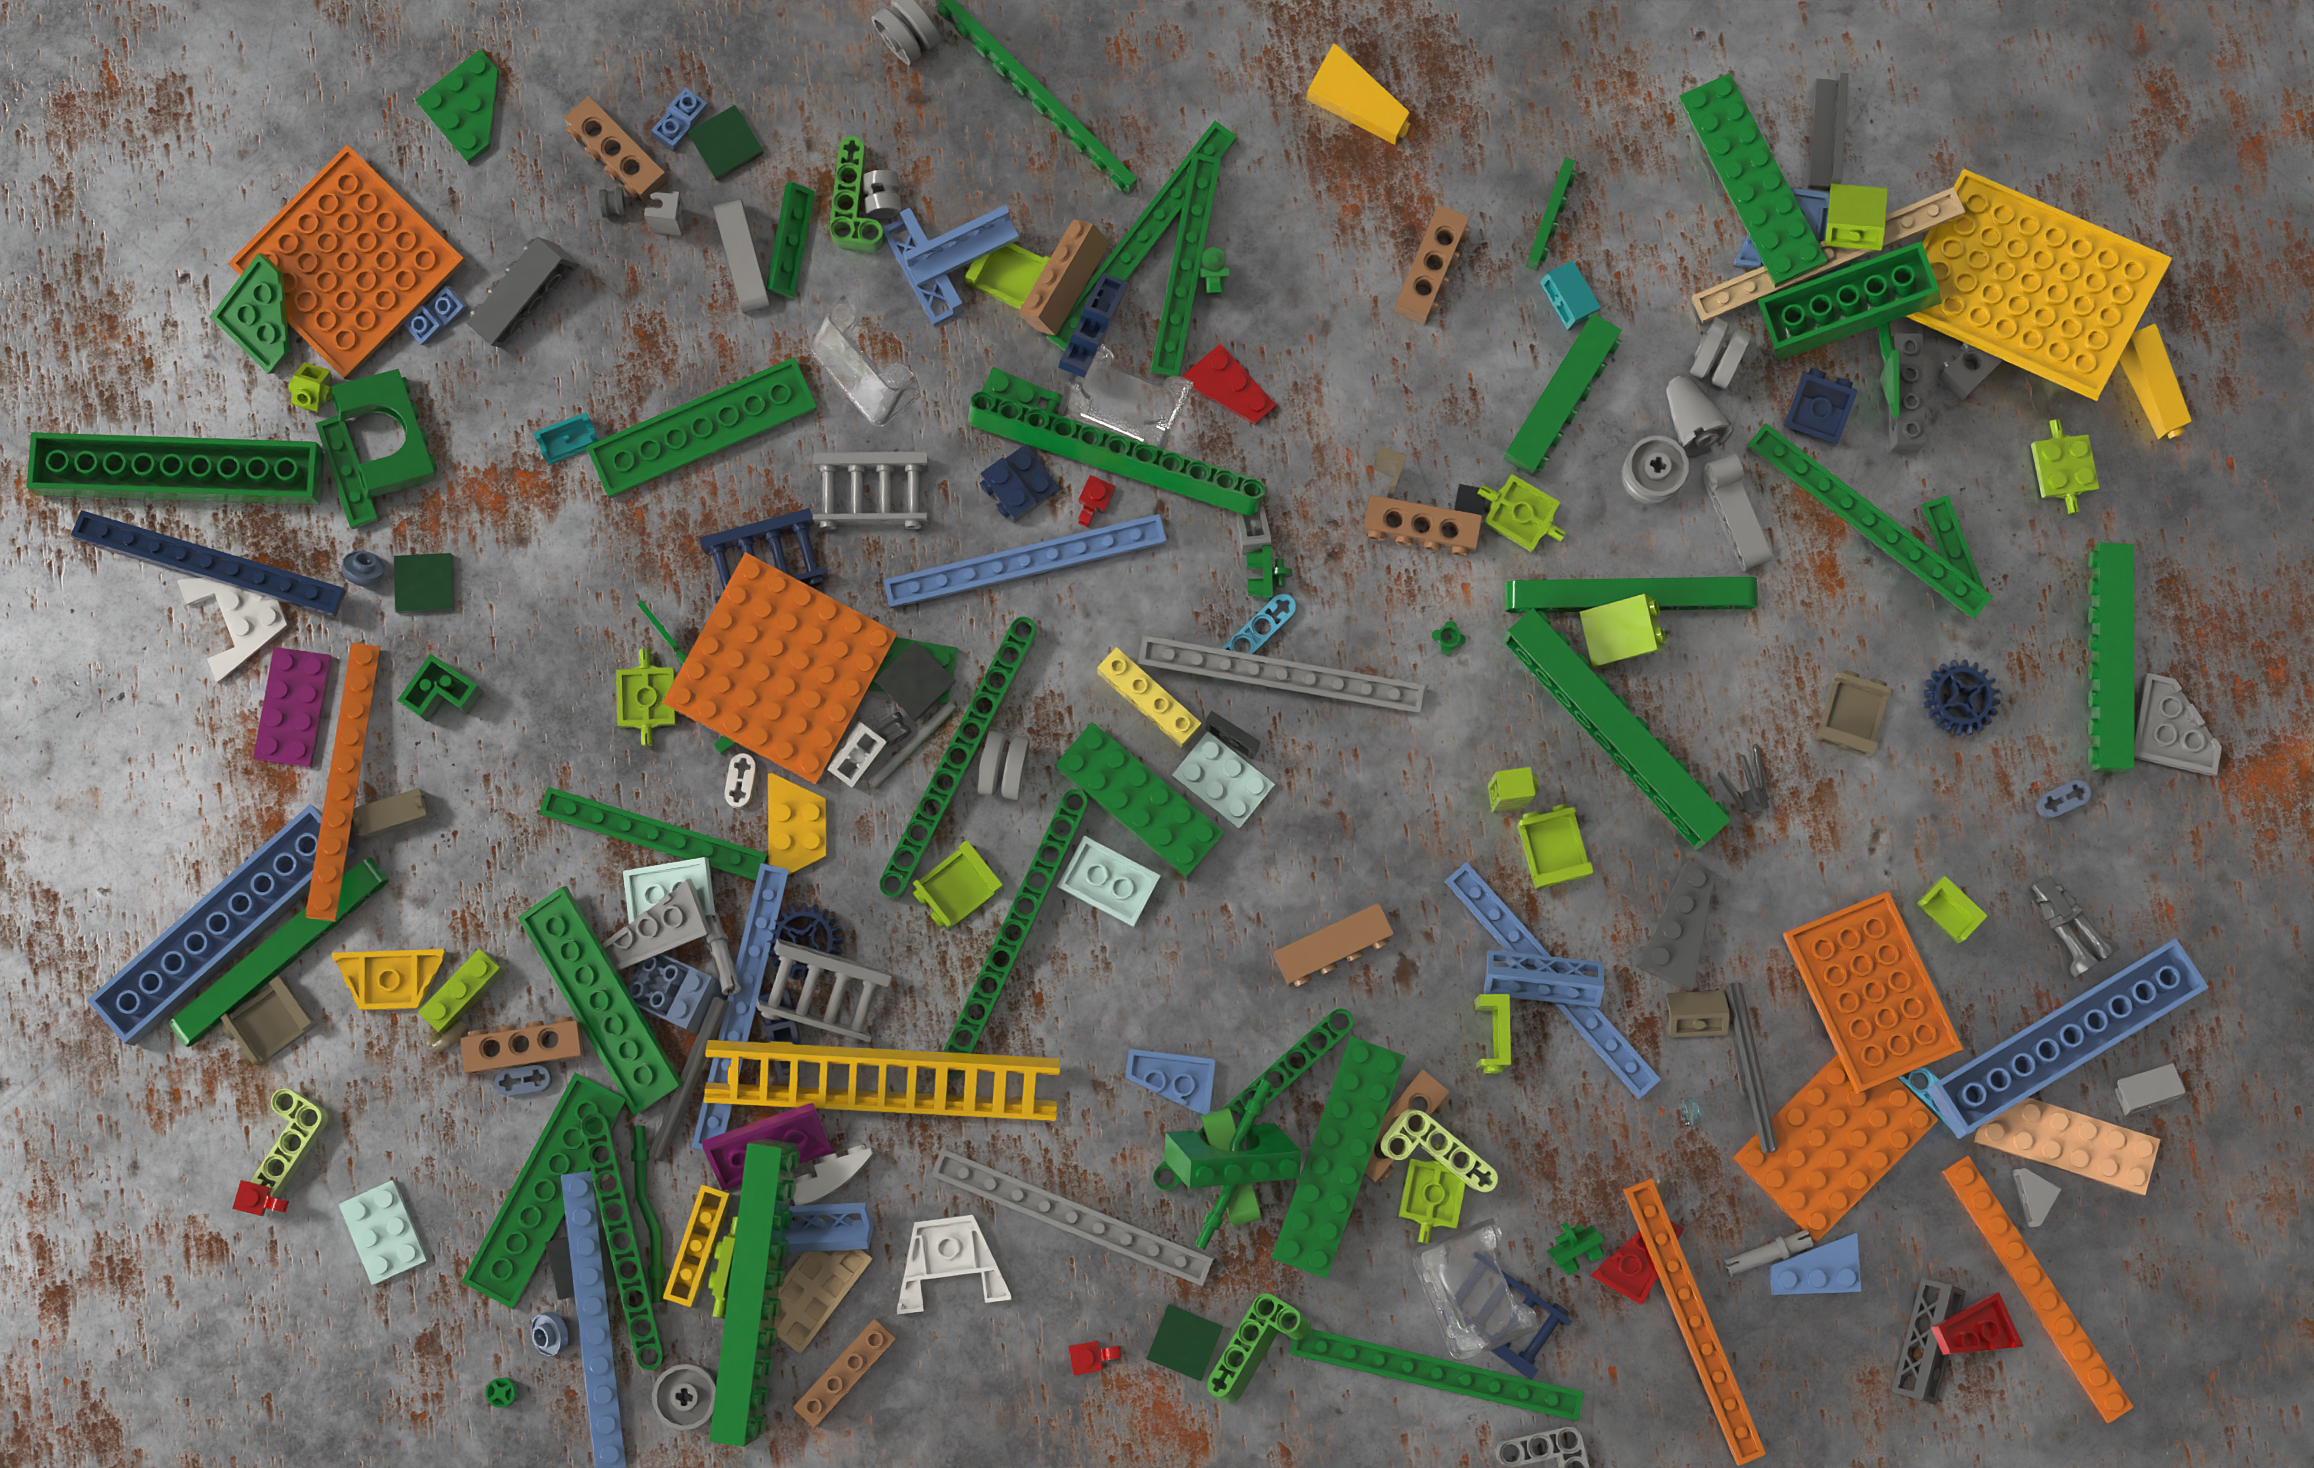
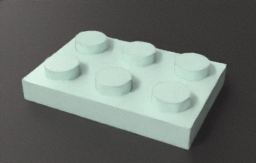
M1208 731L1172 774L1176 781L1238 830H1240L1275 786L1272 781Z
M1084 836L1057 888L1134 928L1161 875Z
M706 857L623 871L629 924L635 921L643 912L656 905L664 896L677 889L687 879H691L705 917L715 915L709 859Z
M391 1180L339 1204L371 1285L381 1283L428 1261L395 1180Z

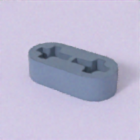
M2074 780L2053 789L2039 797L2036 804L2037 812L2047 819H2052L2088 802L2091 797L2090 787L2082 780ZM2072 786L2076 790H2082L2083 794L2079 796L2081 801L2077 797L2070 800L2067 799L2066 795L2073 792ZM2047 798L2050 801L2060 799L2061 804L2054 807L2055 812L2052 809L2046 810L2044 805L2048 803Z
M541 1065L506 1069L501 1071L495 1078L496 1090L505 1096L542 1092L549 1088L552 1083L551 1072ZM537 1070H539L540 1074L545 1075V1080H542L540 1082L541 1086L538 1087L535 1082H526V1078L534 1077ZM507 1075H510L511 1079H521L520 1084L512 1085L511 1091H508L507 1087L502 1086V1082L506 1081Z

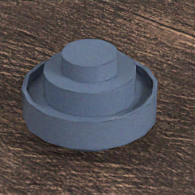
M353 551L343 558L341 572L349 582L358 586H371L382 580L385 564L381 558L373 553Z
M545 1312L534 1318L531 1324V1335L539 1352L545 1356H554L563 1352L568 1345V1327L560 1316L554 1312Z

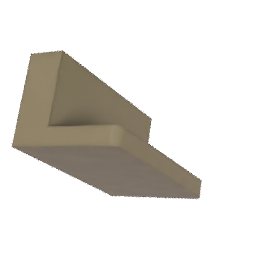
M1380 446L1373 470L1393 477L1387 498L1392 499L1407 455Z
M1724 991L1666 994L1669 1009L1668 1032L1670 1038L1728 1035L1730 1012Z

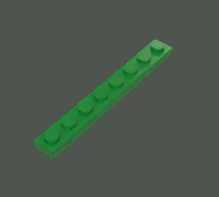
M1193 153L1150 373L1178 378L1221 158Z
M551 787L547 788L539 811L541 816L684 860L706 857L709 859L710 868L753 881L757 880L760 864H766L768 854Z

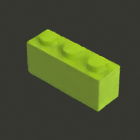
M1531 767L1495 772L1488 783L1492 812L1521 809L1529 805L1535 797L1536 791H1539L1537 774H1532Z
M478 948L417 1013L437 1032L445 1034L506 971L485 951Z

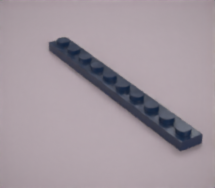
M81 510L70 535L77 541L336 617L346 593L345 589L340 586Z

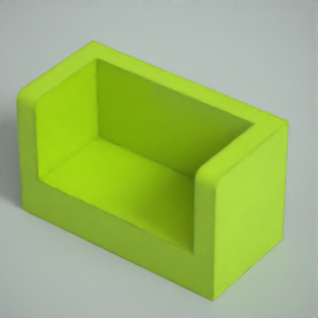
M1946 876L1939 878L1915 903L1957 943L1965 941L1988 916Z

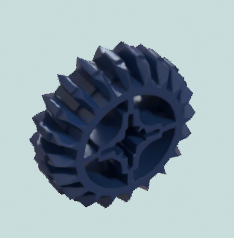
M1964 659L1961 661L1960 667L1956 660H1952L1949 663V667L1943 663L1939 666V671L1934 670L1930 673L1932 679H1927L1924 683L1930 690L1922 692V696L1929 698V700L1924 702L1922 707H1931L1932 711L1926 716L1927 718L1935 716L1938 719L1934 722V727H1938L1943 723L1945 725L1943 728L1944 733L1947 734L1953 728L1954 735L1958 737L1962 731H1964L1966 736L1972 735L1973 729L1979 733L1983 730V724L1989 726L1992 723L1989 716L1995 717L1998 714V711L1992 706H1998L2001 700L1993 697L2000 692V689L1991 688V685L1996 682V678L1986 679L1985 676L1989 672L1988 669L1978 672L1979 663L1975 662L1969 668L1968 660ZM1955 677H1964L1975 685L1966 686L1960 679L1957 680ZM1945 681L1948 686L1946 687L1948 699L1941 703L1940 690ZM1971 692L1964 701L1951 703L1958 695H1966ZM1981 693L1982 706L1977 715L1974 697ZM1957 710L1961 713L1962 717L1966 716L1967 719L1955 718L1947 711Z
M806 902L802 903L801 912H798L797 907L792 904L790 909L793 914L789 916L785 910H781L780 914L784 920L782 922L778 919L774 920L778 928L777 930L769 931L774 934L775 938L766 941L771 943V946H775L777 938L782 940L785 933L793 939L795 944L801 945L798 938L793 934L803 938L811 935L812 938L809 940L816 950L832 955L833 953L837 955L843 954L841 949L835 947L836 944H844L843 938L835 937V935L843 932L841 926L832 928L838 921L837 918L833 916L826 920L829 915V910L826 908L819 915L818 904L812 906L811 912L808 911ZM801 919L814 920L812 925L809 924L804 930H796L790 926ZM822 925L828 934L826 951L817 945L816 942L818 930ZM774 949L768 952L769 957L777 956ZM779 955L772 963L774 967L780 966L781 960H779ZM792 965L791 978L796 980L799 972H802V979L805 981L809 971L807 965ZM824 969V972L828 974L830 970Z

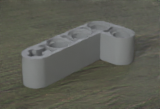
M742 199L714 205L717 223L742 313L770 306Z
M1733 453L1707 463L1702 471L1703 479L1740 567L1743 571L1772 561L1771 551L1741 482L1744 472L1738 456Z

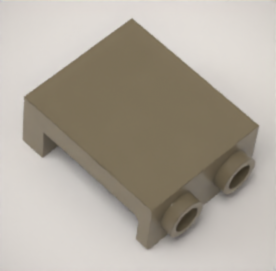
M1843 670V672H1838L1833 676L1814 741L1870 758L1875 754L1878 744L1876 742L1888 698L1892 695L1893 689L1886 687L1887 683L1882 680L1870 679V681L1859 678L1860 675L1856 672Z
M281 976L269 982L270 987L230 1015L224 1014L221 1017L225 1023L222 1026L223 1031L231 1040L236 1039L241 1047L238 1052L247 1064L252 1062L254 1065L261 1066L317 1026V1023L288 981Z

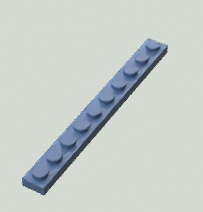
M1160 514L884 579L883 583L889 608L893 609L1166 544V537Z
M1467 862L1444 881L1506 952L1550 956ZM1526 964L1524 966L1527 970L1535 971L1538 969L1534 965ZM1555 967L1553 969L1556 973H1566L1562 968ZM1552 1002L1637 1099L1644 1096L1661 1080L1597 1007Z
M760 864L735 967V973L741 990L734 995H728L727 1001L729 1006L722 1020L718 1037L719 1041L748 1042L756 1010V1002L759 998L766 969L768 952L771 948V943L766 941L773 939L774 936L769 930H774L776 927L774 920L778 919L789 869ZM713 1057L708 1082L728 1083V1066L731 1064V1058ZM744 1059L739 1061V1076ZM703 1098L692 1148L703 1150V1140L726 1133L733 1104L704 1103Z
M591 1171L561 1175L594 1465L595 1468L626 1467L592 1173Z

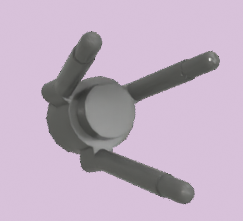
M1753 744V753L1759 787L1755 786L1746 756H1740L1750 790L1742 792L1743 799L1722 771L1718 772V776L1737 802L1739 810L1745 809L1747 815L1769 808L1767 803L1769 797L1765 788L1761 757L1757 744Z

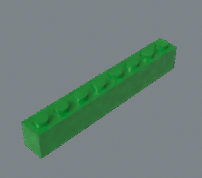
M2100 542L2092 548L2088 555V566L2092 568V578H2090L2088 583V593L2092 595V606H2090L2088 611V621L2092 623V634L2089 635L2088 649L2092 651V662L2089 663L2088 677L2092 679V690H2090L2088 695V705L2092 707V718L2088 723V733L2092 736V747L2088 751L2089 764H2092V772L2128 773L2134 770V544Z

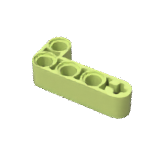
M280 1089L271 1098L273 1110L290 1122L250 1181L272 1187L270 1196L279 1198L328 1122V1115L322 1107L299 1092L290 1089ZM291 1095L293 1105L289 1110L285 1111L282 1107V1100L285 1096ZM314 1110L318 1115V1119L314 1125L309 1126L306 1123V1116L310 1111ZM298 1135L301 1139V1145L296 1151H292L289 1146L290 1139ZM281 1160L284 1163V1171L281 1175L276 1176L273 1172V1165L276 1161ZM265 1177L269 1180L276 1181V1183L269 1184L270 1181L265 1180Z
M1408 1109L1402 1112L1381 1140L1380 1147L1384 1155L1395 1160L1406 1159L1417 1145L1421 1146L1475 1190L1489 1192L1498 1183L1497 1172L1490 1165L1420 1110ZM1413 1115H1418L1420 1126L1412 1131L1408 1126V1121ZM1440 1133L1443 1143L1439 1148L1434 1149L1431 1145V1138L1435 1134ZM1399 1138L1402 1141V1149L1400 1152L1393 1154L1390 1150V1144L1392 1140ZM1458 1152H1463L1465 1162L1461 1167L1457 1168L1453 1162L1454 1156ZM1474 1169L1477 1172L1484 1173L1486 1182L1480 1183L1479 1177L1470 1171Z

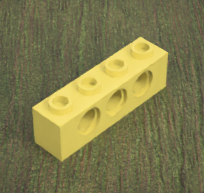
M1117 647L1097 667V674L1179 748L1183 749L1201 729L1202 723Z

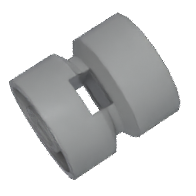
M875 170L862 176L864 194L868 195L864 199L866 216L872 219H888L900 215V212H902L900 195L896 194L900 190L898 173L892 170Z

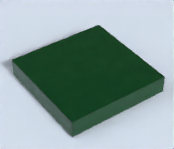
M736 105L687 132L716 181L764 154L762 147Z
M451 553L394 556L395 612L454 611L453 555Z
M1168 1304L1146 1359L1201 1381L1223 1326Z

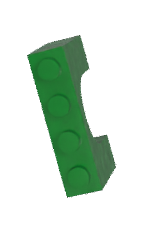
M399 369L332 386L331 397L340 421L370 413H381L396 420L405 435L404 444L394 454L359 464L358 476L366 499L433 481L434 471H437L433 454L428 455L425 446L428 445L424 428L419 429L416 420L419 419L415 402L410 403L408 393H410L408 380L406 377H401Z
M1275 1123L1252 1125L1247 1134L1246 1151H1226L1211 1147L1194 1130L1166 1132L1164 1160L1188 1188L1299 1179L1302 1151Z

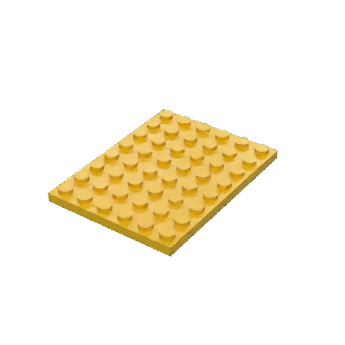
M1963 168L1954 185V189L1965 210V214L1930 229L1922 243L1938 284L1942 303L1905 317L2098 401L2164 277L2172 257Z

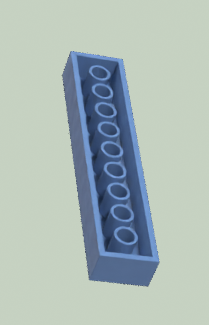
M311 804L87 999L89 1004L123 1043L135 1046L309 893L322 820V813L319 809ZM348 844L346 859L355 852L350 844Z
M2175 938L1926 1088V1090L1959 1139L2209 987Z

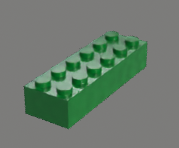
M1921 241L1757 300L1778 361L1942 303L1938 284Z
M1093 722L1088 725L1055 764V770L1077 789L1084 792L1091 801L1185 880L1192 875L1224 837V832Z

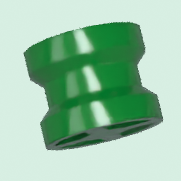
M507 1377L492 1380L485 1390L487 1401L497 1408L512 1405L519 1395L517 1384Z

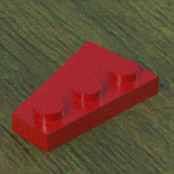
M1221 343L1178 379L1180 384L1194 389L1203 397L1226 407V410L1253 425L1258 424L1276 408L1274 401Z
M1670 1220L1678 1240L1685 1228ZM1639 1230L1589 1276L1633 1302L1643 1305L1658 1274Z
M1999 1292L1991 1293L1931 1327L1943 1355L2023 1347Z

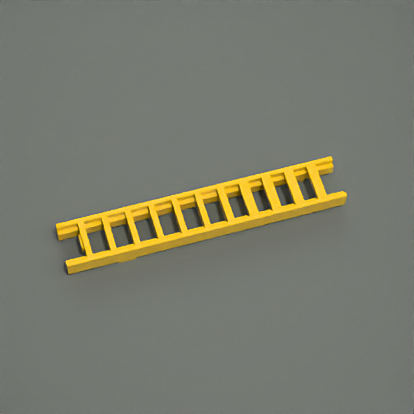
M707 1040L706 1057L731 1058V1064L728 1066V1083L706 1082L704 1103L801 1107L813 1102L815 1108L1056 1121L1057 1100L1034 1099L1036 1074L1059 1075L1060 1058L792 1044L793 1042L775 1041L757 1043ZM740 1059L761 1060L760 1085L739 1084ZM769 1060L791 1061L789 1087L768 1085ZM799 1062L820 1063L819 1088L797 1087ZM828 1063L850 1064L848 1090L827 1089ZM857 1065L879 1066L878 1091L856 1090ZM887 1066L908 1067L907 1093L885 1092ZM917 1068L936 1069L935 1094L915 1093ZM948 1070H965L964 1096L946 1095ZM977 1071L995 1072L993 1097L976 1096ZM1007 1073L1024 1074L1022 1098L1019 1096L1005 1098Z

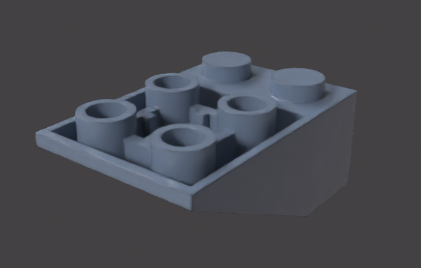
M659 954L640 962L628 987V991L639 1008L698 1035L713 997L725 998L726 996L722 993L721 984L718 979L664 954Z

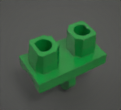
M1210 247L1202 254L1201 260L1205 268L1199 269V276L1205 277L1207 293L1224 292L1223 276H1229V267H1224L1226 256L1220 248Z
M1263 545L1262 550L1247 552L1246 554L1247 570L1262 569L1263 577L1247 580L1248 596L1263 597L1264 602L1271 601L1273 597L1272 578H1276L1277 588L1285 587V578L1293 575L1292 569L1284 568L1283 558L1275 559V568L1272 569L1271 545Z
M1564 1222L1561 1224L1563 1233L1555 1237L1558 1244L1547 1250L1549 1257L1557 1266H1560L1567 1275H1571L1580 1268L1576 1256L1585 1252L1590 1261H1595L1604 1256L1601 1244L1604 1239L1593 1225L1586 1229H1583L1581 1224L1570 1228L1568 1223Z

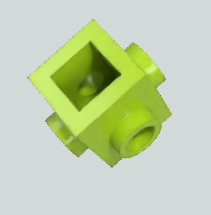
M304 362L294 373L289 383L288 390L292 392L291 404L308 411L318 412L324 403H328L331 399V370Z

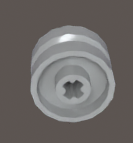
M892 0V11L887 8L880 9L871 17L872 22L895 55L905 64L911 65L921 57L920 47L930 50L940 42V36L931 20L914 0Z
M1715 317L1708 332L1704 333L1694 356L1696 358L1689 374L1703 379L1708 375L1712 365H1715L1716 369L1712 376V384L1726 390L1745 352L1752 333L1738 327L1727 342L1725 338L1729 330V323Z
M1652 435L1641 439L1632 447L1622 467V482L1626 491L1635 500L1644 504L1659 505L1669 501L1678 493L1689 473V460L1685 450L1675 440L1666 436Z
M989 731L980 760L978 793L993 796L998 789L1000 779H1003L1001 789L1003 797L1013 800L1019 799L1027 765L1030 738L1015 735L1010 742L1008 752H1005V734Z
M693 1363L675 1365L664 1371L655 1382L652 1392L653 1409L658 1418L667 1426L678 1430L695 1429L710 1422L713 1416L717 1385L716 1376L706 1367ZM685 1391L693 1395L692 1401L686 1402L683 1399Z

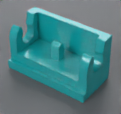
M1573 260L1549 271L1540 282L1567 330L1588 320L1592 313L1601 309L1600 304Z
M587 412L533 432L540 446L541 454L548 466L587 451V445L599 441Z

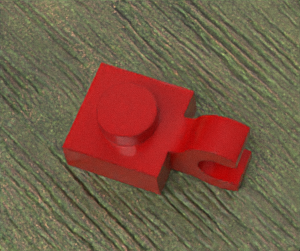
M1089 476L1078 499V503L1085 505L1078 517V524L1088 528L1096 510L1103 514L1105 513L1115 492V485L1095 476Z
M240 1180L232 1209L259 1216H264L266 1208L286 1213L289 1201L271 1197L272 1187Z
M1098 1341L1068 1346L1074 1376L1103 1370L1102 1361L1122 1357L1120 1345L1099 1349Z

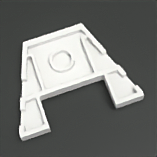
M205 578L181 579L177 581L185 603L188 606L216 596L235 646L232 649L207 658L214 679L218 684L224 682L228 678L227 676L235 669L241 668L258 650L265 648L289 628L279 600Z
M974 1215L914 1223L901 1294L897 1306V1315L924 1311L921 1280L978 1272L982 1273L985 1303L1012 1300L1011 1293Z

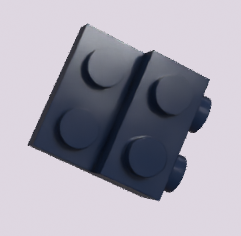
M1810 368L1809 372L1802 371L1783 425L1838 444L1858 390L1852 388L1854 382L1837 377L1835 382L1826 379L1827 373L1814 368Z
M1027 444L1004 459L1002 457L980 473L982 481L979 484L988 497L993 494L999 502L996 507L1005 519L1010 517L1014 523L1060 491L1059 486Z

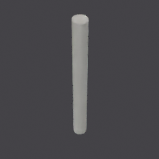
M949 700L868 782L877 789L957 707Z

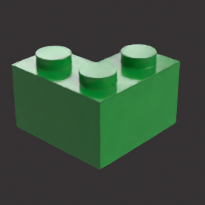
M430 653L397 701L427 722L443 699L468 714L483 693V690Z

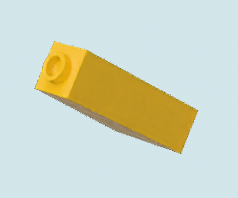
M1333 43L1307 90L1306 100L1395 145L1398 138H1404L1410 128L1411 123L1407 122L1410 112L1346 52Z
M2154 323L2133 333L2120 358V362L2157 438L2161 439L2168 436L2169 439H2173L2184 434V428L2192 420L2159 330Z

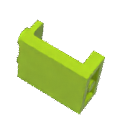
M1831 183L1825 246L1882 251L1888 188Z
M1011 243L973 261L965 276L966 284L1020 310L1051 257L1046 255L1042 258Z
M1642 594L1580 612L1592 667L1603 669L1611 667L1610 664L1653 652L1661 653L1665 651L1663 644H1666V635L1663 628L1659 627L1657 616H1660V610L1655 599L1653 600L1651 596Z
M1561 804L1551 807L1550 813L1540 815L1539 811L1523 814V819L1517 823L1534 890L1590 877L1594 873L1591 862L1587 860L1575 815L1577 813L1576 807L1568 808L1567 804Z
M968 840L959 845V849L924 877L913 882L916 888L912 892L922 906L928 903L934 911L930 914L932 919L940 928L945 925L949 931L1004 888L1003 884Z
M1480 994L1475 999V1011H1492L1493 1059L1479 1060L1476 1063V1069H1483V1074H1501L1505 1068L1511 1065L1510 994Z

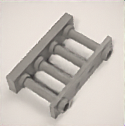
M927 452L813 453L815 470H820V473L823 474V514H813L815 526H820V529L833 530L837 528V525H905V528L920 529L922 525H929L927 513H919V473H922V470H929ZM837 470H848V473L851 474V513L834 514V474L837 473ZM865 470H877V473H879V513H862V474L865 473ZM894 470H905L908 473V513H891V473H894Z
M777 938L774 951L776 955L780 956L779 960H781L768 1002L757 999L756 1006L759 1011H762L761 1015L773 1020H778L780 1016L845 1035V1040L856 1044H861L862 1040L870 1042L872 1037L869 1031L863 1030V1026L875 990L879 989L880 985L889 986L890 973L887 970ZM800 961L808 964L807 968L809 971L797 1008L794 1010L780 1006V1002L792 965H796V962ZM824 969L834 971L837 979L825 1016L821 1018L807 1014L819 975L824 972ZM854 977L863 980L862 984L865 986L852 1026L835 1022L847 983Z

